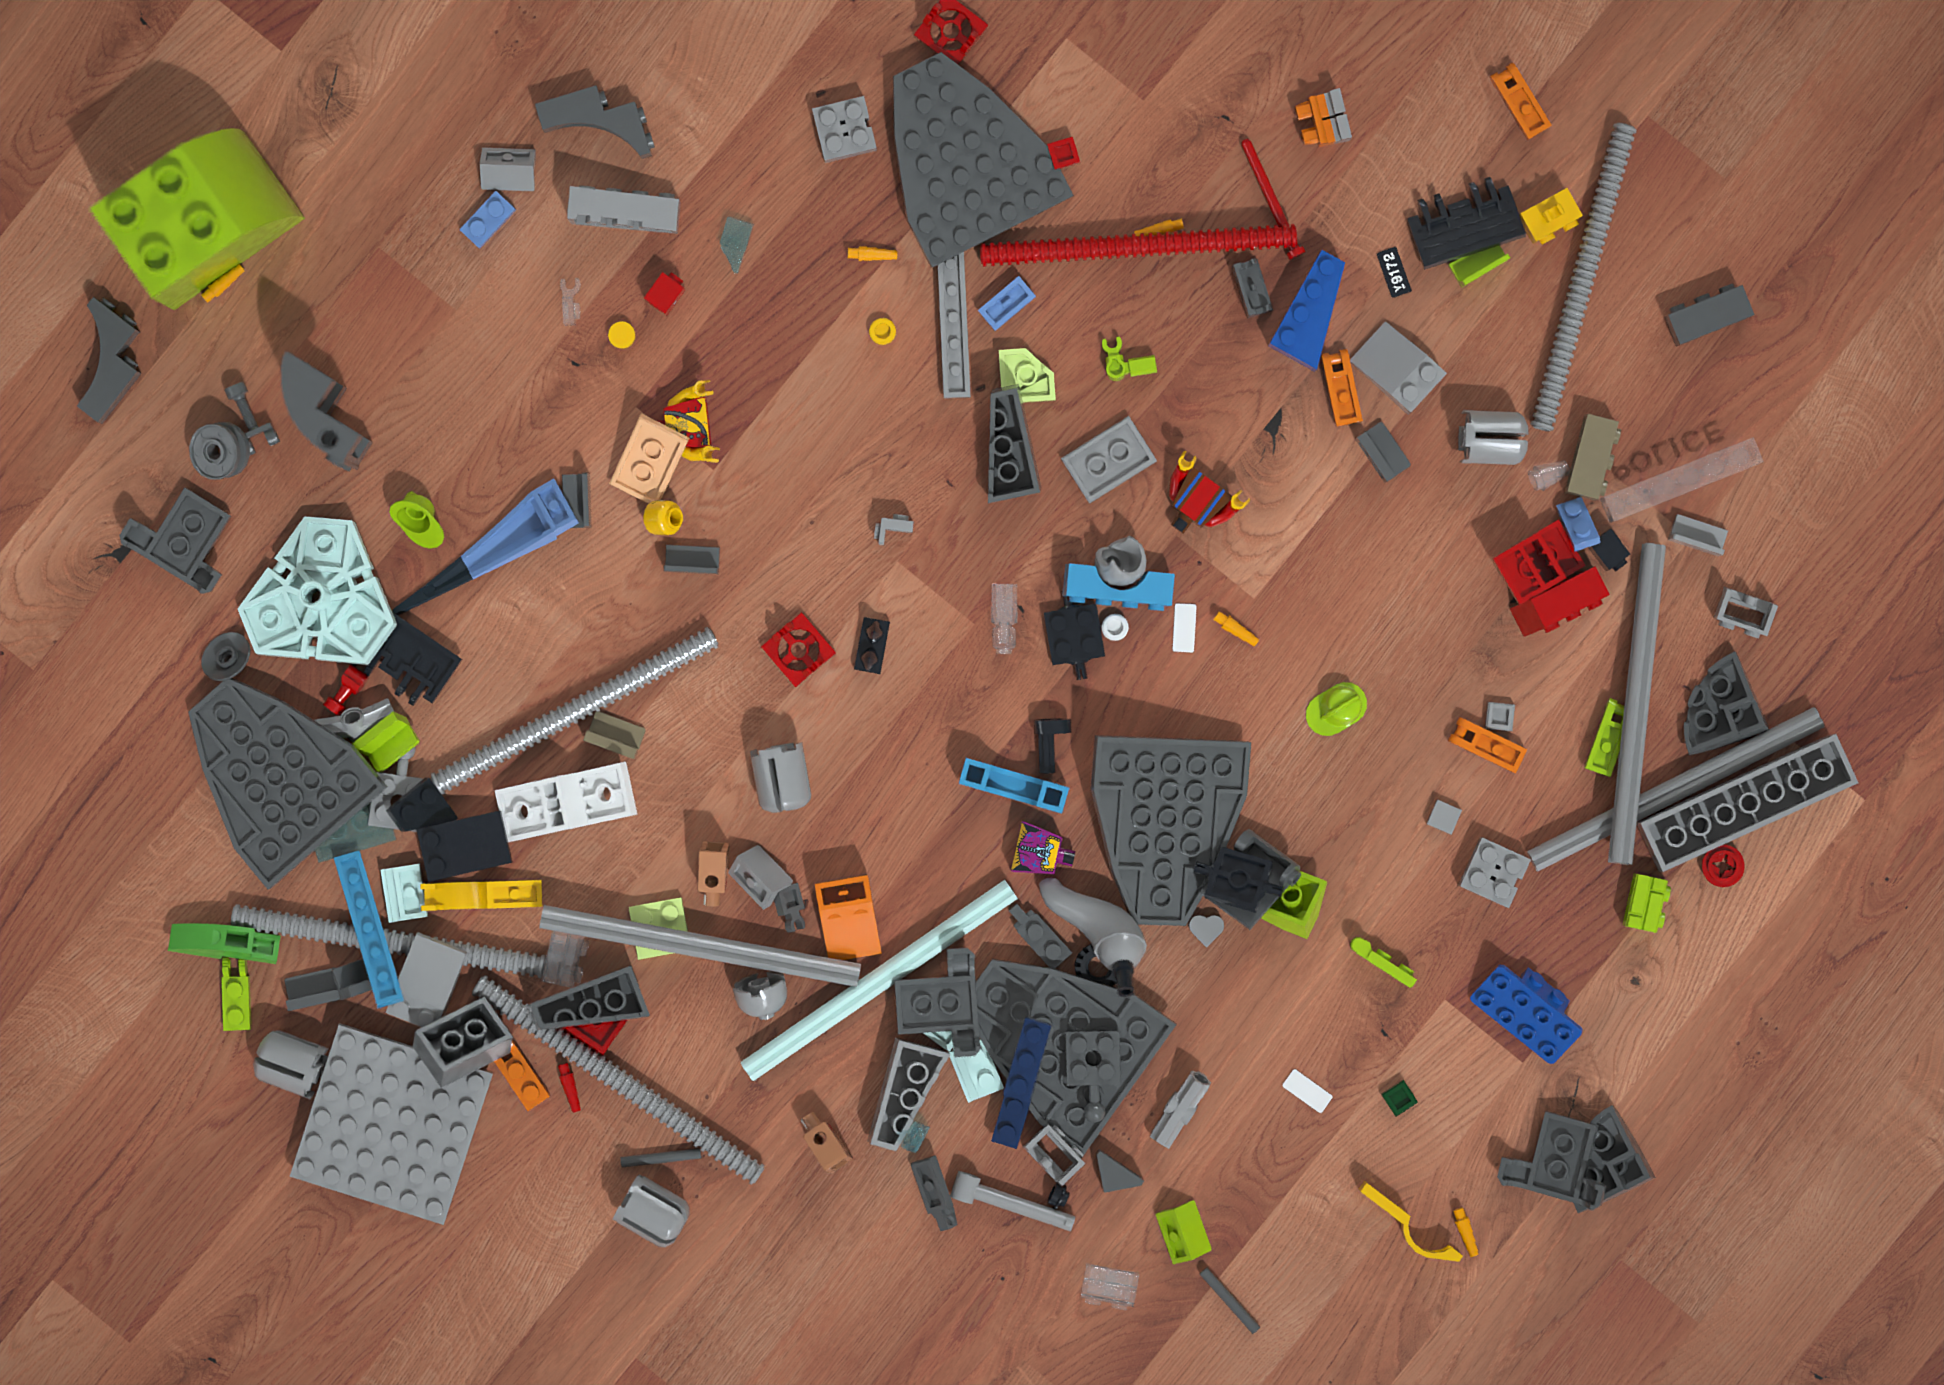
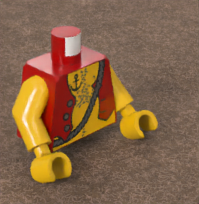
M710 380L698 381L694 386L680 391L668 401L667 407L663 408L664 420H657L659 423L690 438L681 456L689 461L719 462V459L712 458L713 451L720 450V448L711 445L707 399L702 397L710 396L714 393L713 391H705V384L709 383Z

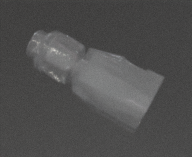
M991 584V623L996 625L992 629V646L996 648V654H1012V649L1016 647V629L1012 625L1018 621L1017 584Z

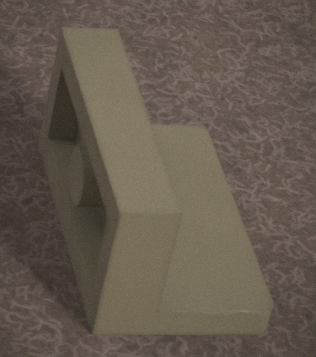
M595 712L583 741L636 759L646 730L605 713Z

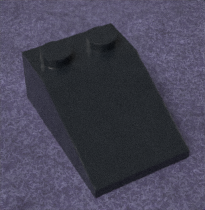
M501 810L416 829L428 882L513 863Z

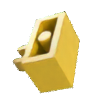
M1568 188L1519 214L1532 244L1540 241L1541 245L1554 239V232L1562 228L1567 232L1579 225L1577 220L1583 216Z

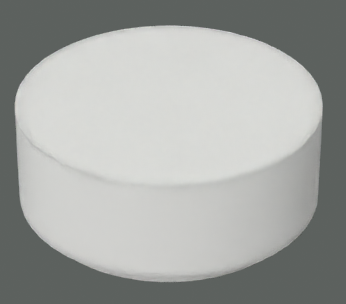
M1119 614L1107 616L1102 623V632L1109 640H1121L1128 632V622Z

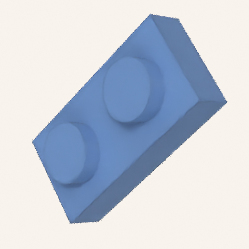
M495 191L459 230L480 249L516 209Z
M1018 276L982 306L978 312L992 329L996 331L1036 298V296Z
M1582 497L1556 505L1558 515L1575 551L1600 543V536Z

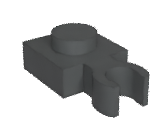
M793 883L791 886L778 892L774 899L778 916L785 915V929L788 933L796 931L794 922L797 930L805 928V921L799 913V910L805 909L799 884Z

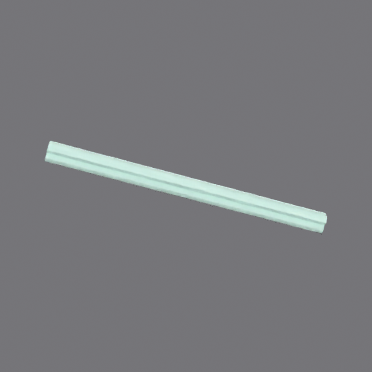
M1003 880L858 981L857 987H848L741 1061L742 1067L752 1081L756 1080L891 987L894 981L901 980L1018 899L1006 880Z

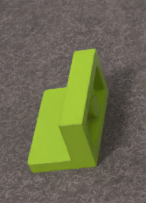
M1499 245L1459 258L1450 263L1448 267L1461 288L1508 261L1510 256L1509 254L1505 255Z
M392 711L352 744L361 754L369 757L377 772L382 773L419 744L420 740L408 719Z
M1194 1200L1156 1213L1173 1264L1193 1260L1211 1251V1245Z

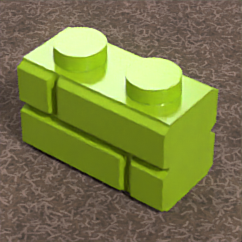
M1633 873L1622 925L1657 933L1658 928L1662 929L1665 921V913L1661 912L1663 902H1668L1671 893V887L1667 886L1668 880Z

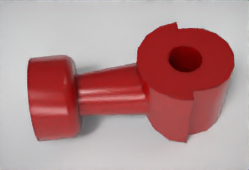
M351 664L341 677L342 685L335 697L329 696L323 705L336 715L341 716L345 711L343 703L351 694L357 695L369 676Z

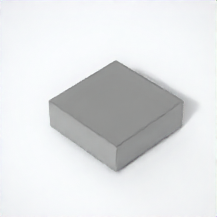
M1487 702L1485 729L1512 731L1515 705Z
M1436 800L1426 824L1452 835L1462 810Z

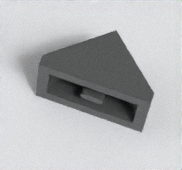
M1100 1149L1097 1151L1096 1155L1104 1193L1137 1187L1144 1183L1143 1178Z

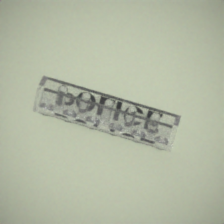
M1753 437L1602 497L1600 500L1609 523H1612L1764 461Z

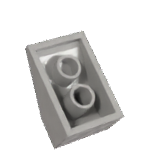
M1386 321L1350 359V362L1407 415L1418 406L1447 374L1427 354Z
M417 932L398 978L404 1001L388 1005L386 1013L420 1027H424L444 1017L467 952Z

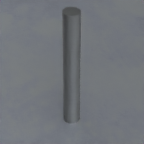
M701 1148L621 1157V1167L702 1159Z
M1208 1267L1199 1273L1252 1334L1260 1329L1256 1321Z

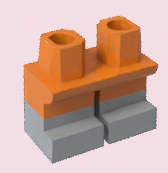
M1340 88L1317 96H1310L1306 102L1295 106L1298 121L1312 118L1313 122L1312 128L1301 130L1304 145L1318 144V147L1351 140L1352 135L1347 114H1344L1346 110Z

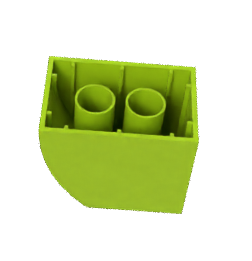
M235 128L215 131L179 145L89 208L150 296L172 310L179 308L206 289L209 284H212L215 280L229 272L233 267L243 263L305 219L245 132Z

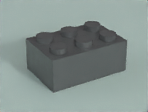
M482 997L416 1030L413 1048L439 1086L443 1088L509 1054L513 1036L486 998Z

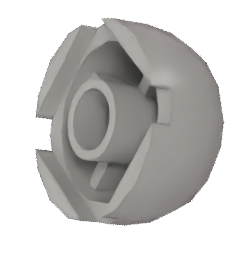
M769 971L767 972L768 977L758 979L757 973L737 981L734 984L735 989L733 988L735 1000L738 1007L747 1015L759 1017L760 1020L770 1019L775 1016L774 1013L779 1011L786 1002L787 986L784 974Z

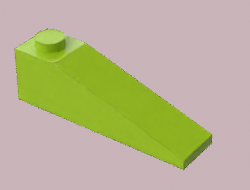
M1300 872L1301 876L1297 883L1293 886L1289 885L1282 893V897H1279L1261 919L1282 930L1308 939L1319 916L1327 881L1305 872Z

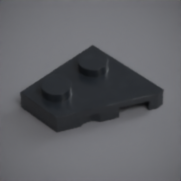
M429 777L421 780L386 810L401 832L456 821L458 819Z

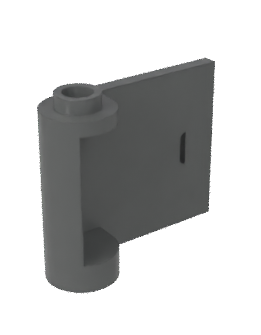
M1250 829L1245 830L1237 839L1234 845L1235 851L1273 861L1269 883L1284 886V891L1289 885L1293 886L1297 883L1301 876L1299 872L1300 865ZM1207 883V884L1205 885V887L1200 891V894L1203 895L1204 897H1205V892H1206L1208 883ZM1266 893L1260 901L1257 913L1213 900L1209 901L1251 930L1279 897Z

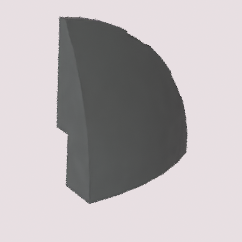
M1736 651L1723 657L1711 666L1701 683L1694 687L1688 701L1687 720L1684 722V736L1689 755L1727 746L1769 730Z
M1614 1105L1609 1106L1593 1118L1590 1123L1599 1126L1586 1177L1606 1185L1602 1203L1656 1178L1635 1138ZM1574 1203L1577 1213H1581L1589 1209L1585 1206Z

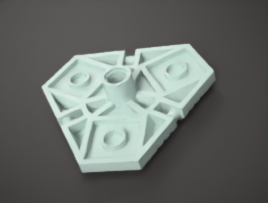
M304 516L274 559L278 561L273 569L267 567L238 607V612L256 654L301 659L315 657V659L320 661L368 665L397 626V623L379 579L374 577L372 573L374 567L367 554L356 523L352 520ZM288 568L291 572L285 579L281 575ZM362 576L364 582L357 584L356 578ZM320 590V599L313 603V594ZM313 638H318L317 647L312 646Z

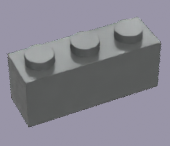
M1734 283L1720 288V294L1710 297L1709 293L1695 298V304L1685 307V304L1682 303L1670 308L1671 314L1664 318L1675 346L1677 347L1755 315L1743 285L1735 288Z

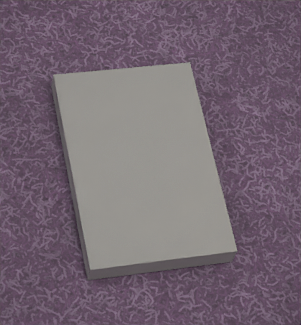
M1129 416L1061 458L1089 504L1157 462Z

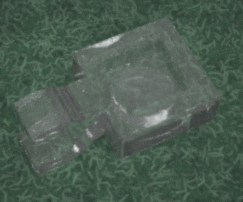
M575 278V287L567 289L566 280L561 279L563 324L565 326H576V319H580V303H575L574 296L580 291L581 282L579 278Z

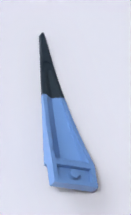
M555 479L531 491L477 543L391 611L396 615L407 612L556 540V536L579 524Z

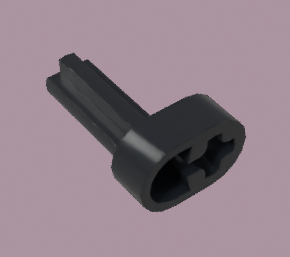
M1070 718L1034 720V734H1038L1039 773H1055L1054 734L1071 733Z

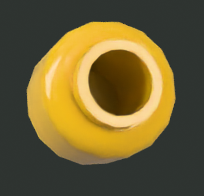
M657 500L650 502L645 508L643 522L649 533L654 535H673L681 527L683 514L677 503Z

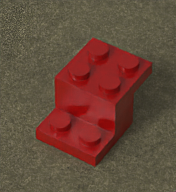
M1559 519L1492 558L1518 605L1530 600L1586 566L1579 553L1574 550Z

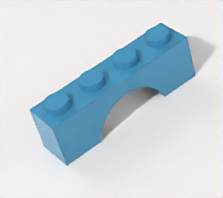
M1069 563L1065 564L1062 596L1069 597V602L1085 603V598L1096 599V605L1111 606L1112 601L1122 602V607L1138 608V604H1147L1148 610L1164 611V606H1172L1175 574L1147 571L1144 572L1141 579L1133 587L1126 590H1117L1109 587L1102 581L1096 566Z
M969 758L965 760L959 784L1061 814L1069 791L1068 787Z

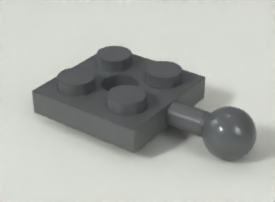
M1120 1030L1066 1031L1067 1086L1089 1085V1103L1084 1108V1115L1088 1121L1093 1123L1100 1122L1105 1116V1108L1100 1103L1099 1085H1121ZM1094 1050L1100 1053L1101 1062L1098 1065L1092 1066L1087 1063L1086 1054L1089 1051Z

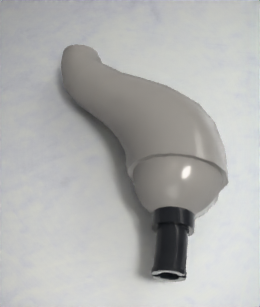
M1056 878L1043 879L1039 883V889L1045 905L1056 915L1078 928L1088 938L1097 958L1100 959L1105 967L1113 971L1117 981V994L1120 997L1132 996L1135 992L1132 979L1134 968L1143 958L1147 947L1144 934L1133 917L1122 908L1110 902L1079 894L1064 887Z

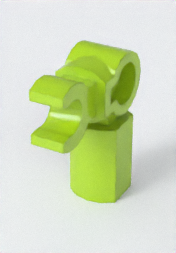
M1116 337L1117 346L1115 348H1109L1106 339L1102 340V348L1108 354L1105 362L1106 374L1110 380L1120 381L1127 374L1133 377L1157 373L1155 355L1128 359V362H1124L1123 355H1119L1122 348L1121 338Z

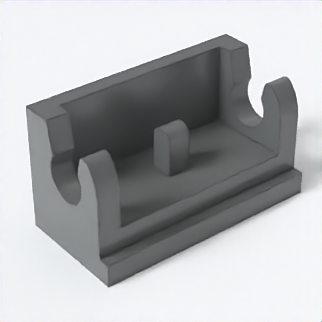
M1255 258L1245 263L1233 264V274L1247 318L1273 311L1258 259L1256 260Z

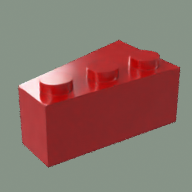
M1596 566L1536 595L1523 604L1510 608V611L1523 637H1526L1544 629L1545 633H1548L1560 627L1558 621L1566 618L1567 622L1581 616L1580 610L1585 607L1590 611L1603 604L1601 599L1610 594Z

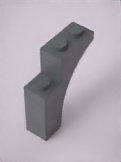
M595 85L535 104L544 133L567 127L597 128L623 139L642 159L652 156L650 149L655 148L651 133L645 134L643 123H646L647 119L643 107L637 108L635 101L605 110L604 107L609 106L605 92H599Z
M93 297L87 304V307L94 317L99 332V364L90 388L77 407L98 423L103 424L142 374L136 369L138 364L126 355L123 359L121 358L140 331L135 328L137 323L129 316L123 314L120 317L113 311L116 306L103 297L101 300Z

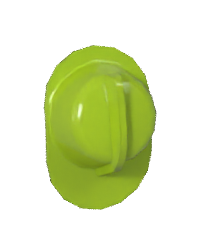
M410 491L402 501H397L391 505L389 510L391 518L413 542L430 549L436 548L443 543L444 532L434 518L435 509L429 499Z
M1342 682L1319 694L1309 703L1306 709V720L1309 727L1315 733L1322 736H1332L1353 725L1364 716L1367 709L1365 693L1359 686L1353 683Z

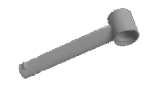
M958 1171L950 1194L951 1198L968 1204H973L974 1199L1071 1232L1076 1216L979 1184L981 1178Z

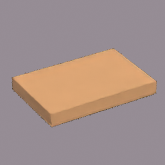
M641 414L609 484L648 504L652 501L661 500L690 438Z

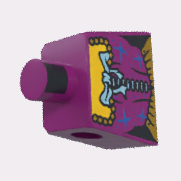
M1022 821L1011 871L1054 874L1057 863L1072 867L1076 851L1060 848L1061 836Z

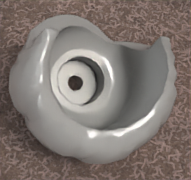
M1131 536L1116 540L1108 547L1098 549L1094 559L1097 572L1102 581L1115 586H1126L1134 583L1144 574L1147 562L1142 544Z

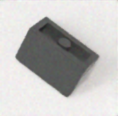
M1379 422L1355 439L1384 483L1411 465L1383 422Z
M590 474L562 475L563 495L579 524L572 528H592Z
M666 545L664 571L719 575L720 548Z
M363 959L332 970L341 1000L372 990Z
M336 967L286 978L285 985L289 999L286 1001L287 1010L292 1011L341 1000L332 975V970Z

